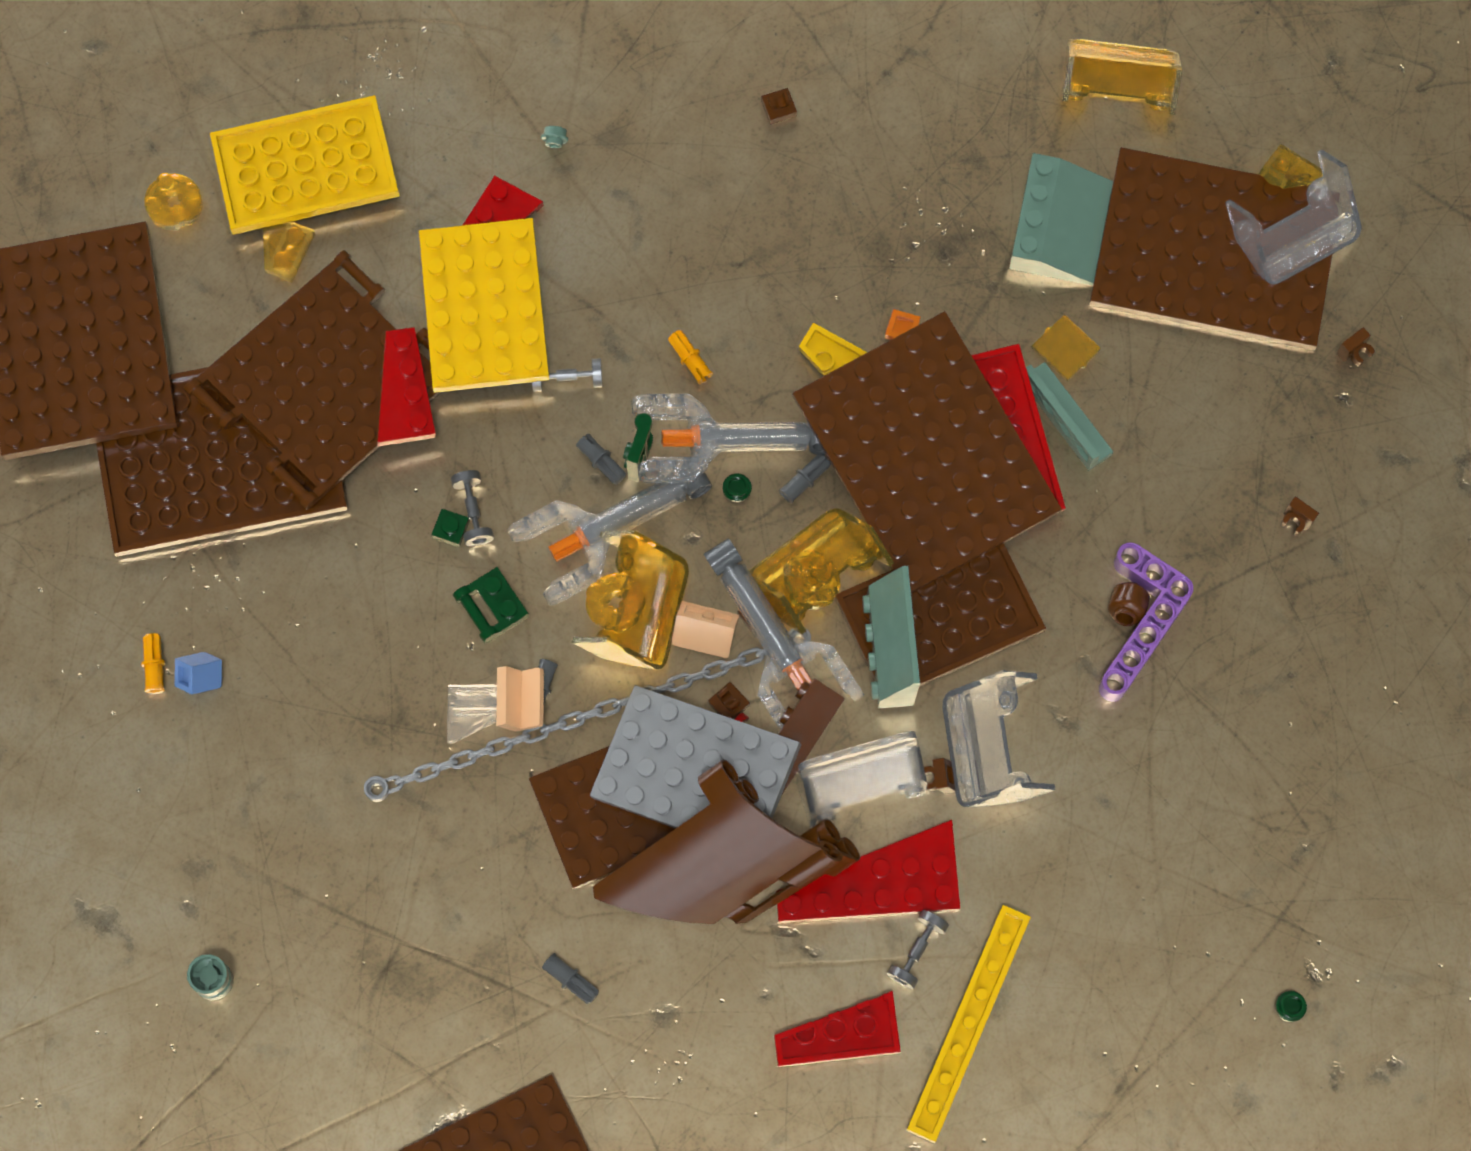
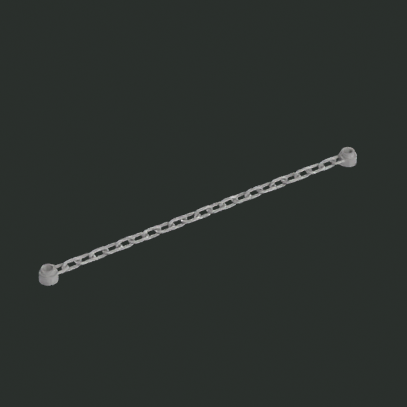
M796 626L788 632L785 639L793 651L802 652L810 646L811 634L805 627ZM798 636L802 637L804 643L798 645L794 643L793 639ZM758 647L741 652L736 659L728 662L717 660L706 664L702 671L691 675L689 673H681L668 678L666 684L657 687L648 685L642 688L656 693L668 690L670 692H678L689 688L693 681L701 678L711 680L723 676L732 667L738 665L748 667L757 664L764 659V656L772 654L773 651L770 647L764 649ZM756 652L755 655L759 658L745 663L746 658L743 656ZM721 664L720 669L723 671L710 675L711 671L708 668ZM685 677L684 682L687 684L673 688L675 684L672 681ZM630 696L621 700L610 698L595 705L594 709L584 713L574 711L565 714L556 723L547 726L543 724L542 727L524 730L522 735L511 739L509 737H501L487 743L485 748L477 751L468 749L455 753L450 757L449 761L440 764L433 762L415 768L412 774L404 777L397 775L385 779L380 776L370 777L364 784V792L371 801L381 802L386 799L388 794L401 790L404 784L414 780L425 782L437 777L440 771L451 767L453 769H461L474 764L476 758L485 755L494 757L506 753L512 749L513 745L526 742L531 744L547 738L549 732L558 729L568 731L583 725L586 719L594 716L605 718L620 711L621 707L627 705ZM613 703L612 707L616 709L602 713L603 709L599 707ZM578 715L576 720L580 722L566 726L567 722L563 720ZM541 728L540 733L543 735L530 739L531 735L528 732ZM505 741L504 746L507 748L493 752L494 747L492 745ZM469 754L467 758L470 761L457 765L458 760L455 758ZM432 767L431 771L434 774L420 778L422 774L419 771ZM396 780L395 785L397 787L389 789L387 782ZM375 786H381L383 789L379 795L372 793V789Z

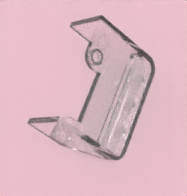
M1324 150L1317 152L1323 176L1313 181L1308 187L1306 194L1308 206L1263 230L1261 223L1255 219L1254 215L1232 200L1225 202L1236 241L1261 278L1270 284L1281 283L1350 245L1361 234L1362 225L1348 167Z
M1002 670L953 689L945 695L942 703L950 761L953 768L956 798L961 806L975 808L1023 802L1056 790L1055 784L1032 783L1029 775L1025 772L1016 771L1012 773L1003 717L1013 713L1017 707L1018 694L1016 687L1037 680V673Z
M915 731L903 732L803 761L798 765L796 780L810 828L816 825V820L821 822L825 818L830 821L835 819V814L842 807L898 792L900 795L905 794L906 798L920 797L925 795L928 786Z

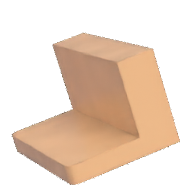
M682 601L676 616L671 644L728 658L739 615Z
M508 666L497 668L496 726L515 732L542 727L544 713V669L538 667L521 671Z

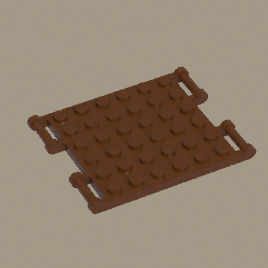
M345 250L341 251L329 265L200 375L192 378L184 387V390L190 396L194 395L219 419L218 423L225 430L229 429L240 418H243L280 454L272 459L265 469L272 476L276 475L301 500L300 504L306 510L314 506L379 448L377 445L386 331L397 330L372 306L384 294L385 288L380 283L376 284L351 260V255ZM344 268L368 293L362 297L337 272ZM422 328L416 334L418 347L424 346L429 350L428 330ZM420 353L430 403L441 392L434 393L431 363ZM207 384L211 386L233 410L227 412L203 387ZM289 463L315 489L309 492L284 467Z

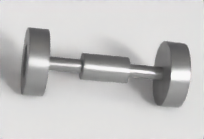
M601 358L592 359V371L562 369L556 370V373H549V379H557V381L577 380V377L593 376L594 388L602 387ZM542 381L532 382L533 392L542 391Z
M468 470L453 475L451 477L453 488L465 489L466 509L468 518L472 520L474 529L464 533L465 545L479 546L491 542L494 539L493 531L488 527H479L478 518H480L476 497H473L471 491L472 487L481 483L479 471Z
M922 910L918 920L927 928L922 937H918L908 954L909 960L904 969L891 965L887 972L891 979L910 989H914L918 979L910 974L909 971L914 962H918L928 945L927 939L932 930L945 934L949 926L945 920L926 910Z

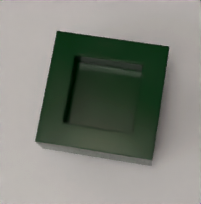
M441 509L431 536L433 539L460 547L470 520L466 516Z

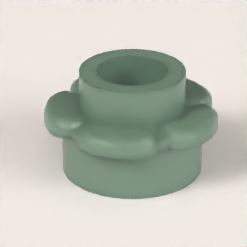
M546 126L544 134H541V139L546 142L545 145L547 147L562 148V144H566L568 141V137H566L567 130L559 126Z

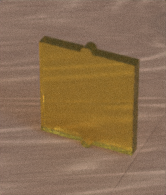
M1066 315L1060 318L1051 328L1047 327L1045 333L1031 346L1067 381L1081 368H1086L1087 362L1101 349Z

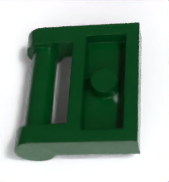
M646 413L636 416L634 423L637 431L633 443H627L623 458L626 459L624 468L627 469L628 479L636 482L640 481L653 444V435L650 432L652 419Z
M498 567L470 584L460 587L453 593L457 603L463 605L481 632L479 636L484 643L492 641L529 618V613ZM476 593L480 595L498 622L494 626L489 625L471 596Z

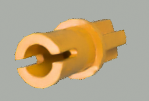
M682 330L673 332L668 341L680 356V363L687 366L698 384L706 382L707 379L705 377L707 376L710 379L713 376V372L710 371L700 357V350L693 347Z
M149 633L143 637L144 661L141 662V666L145 670V692L161 693L165 691L163 685V666H165V661L162 660L161 636L157 633Z

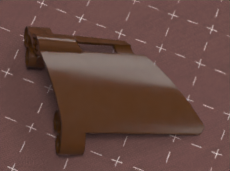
M723 759L698 776V783L711 804L593 886V893L595 899L631 912L666 920L715 924L726 917L733 920L735 924L747 923L822 875H838L859 861L860 854L852 841L846 837L841 838L835 825L826 818L800 836L773 820L754 805L759 801V796L754 786L744 778L740 780L734 767L727 760ZM778 880L789 884L755 908L746 904L747 901Z

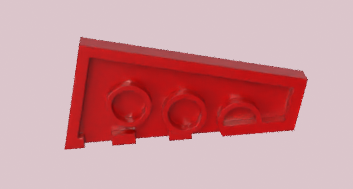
M494 175L463 225L527 219L534 212H538L544 204L542 200Z
M415 327L386 331L377 447L435 438L436 433Z
M893 991L774 1035L778 1067L899 1054L901 1050Z

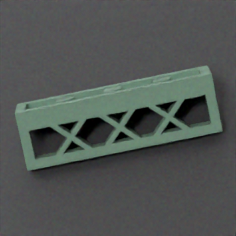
M1044 362L1035 369L1032 365L1027 366L1026 369L1035 401L1088 471L1111 457L1113 450L1048 365Z

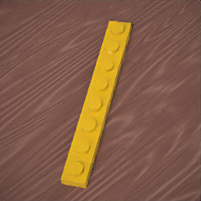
M1002 905L906 1131L930 1142H936L1027 928L1030 916Z

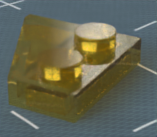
M1280 144L1264 164L1259 174L1268 183L1285 189L1320 183L1327 172Z
M292 221L263 228L265 272L292 283L312 243L315 231Z

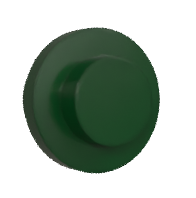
M731 474L723 482V494L732 502L745 501L751 494V482L743 474Z
M1286 991L1276 1000V1012L1281 1019L1287 1022H1296L1306 1013V1001L1298 992Z

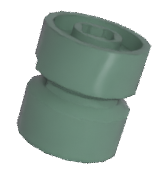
M211 954L195 958L187 971V980L191 988L202 998L210 1001L220 1000L231 991L234 983L230 968L219 957Z

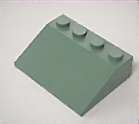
M1033 153L1009 269L1093 286L1113 181L1061 158Z
M902 566L869 585L867 595L862 596L863 612L869 613L870 624H865L866 642H872L873 653H868L869 671H875V682H871L872 700L877 699L878 708L914 706L920 685L908 566Z

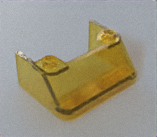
M1069 39L1067 40L1062 101L1068 102V99L1083 100V96H1088L1089 93L1145 99V102L1150 104V108L1154 110L1164 111L1168 107L1169 113L1175 115L1183 71L1179 54L1166 49Z
M835 508L822 514L749 571L747 577L781 621L800 634H804L806 629L801 620L804 619L805 613L808 610L805 600L847 568L865 571L874 564L875 560H879L889 567L894 562L872 526L839 508Z
M636 530L600 531V538L618 547L615 564L618 572L627 577L628 580L615 631L603 629L597 633L596 637H573L572 643L602 659L646 669H661L668 660L676 616L682 603L688 580V564L681 556Z

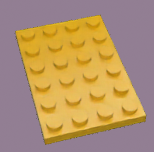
M375 95L210 133L232 235L400 197Z
M533 218L419 230L434 393L549 380Z

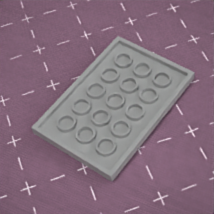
M635 685L589 796L592 799L677 828L711 804L698 783V776L724 759L734 767L740 780L744 778L754 786L759 796V801L754 805L773 818L801 744L798 741Z

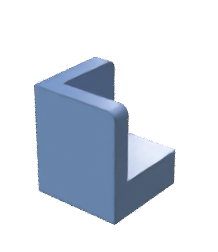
M206 652L175 658V687L192 695L221 687L222 659Z

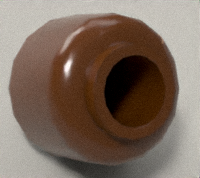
M1135 582L1121 583L1116 585L1112 591L1108 612L1119 625L1126 627L1136 625L1141 622L1147 613L1150 596L1142 586Z

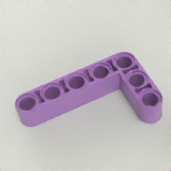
M1125 543L1119 548L1114 559V567L1120 575L1131 582L1139 584L1157 599L1102 678L1099 692L1105 700L1110 702H1116L1125 695L1193 593V583L1187 576L1135 543ZM1125 554L1131 555L1136 563L1127 564L1122 560L1121 556ZM1155 571L1160 575V579L1151 580L1146 572ZM1171 588H1182L1185 596L1178 597L1174 595ZM1155 611H1166L1169 615V619H1159L1156 616ZM1139 634H1150L1153 638V643L1142 642ZM1126 656L1133 657L1137 661V666H1127L1123 658ZM1107 681H1118L1121 685V690H1111L1107 685Z

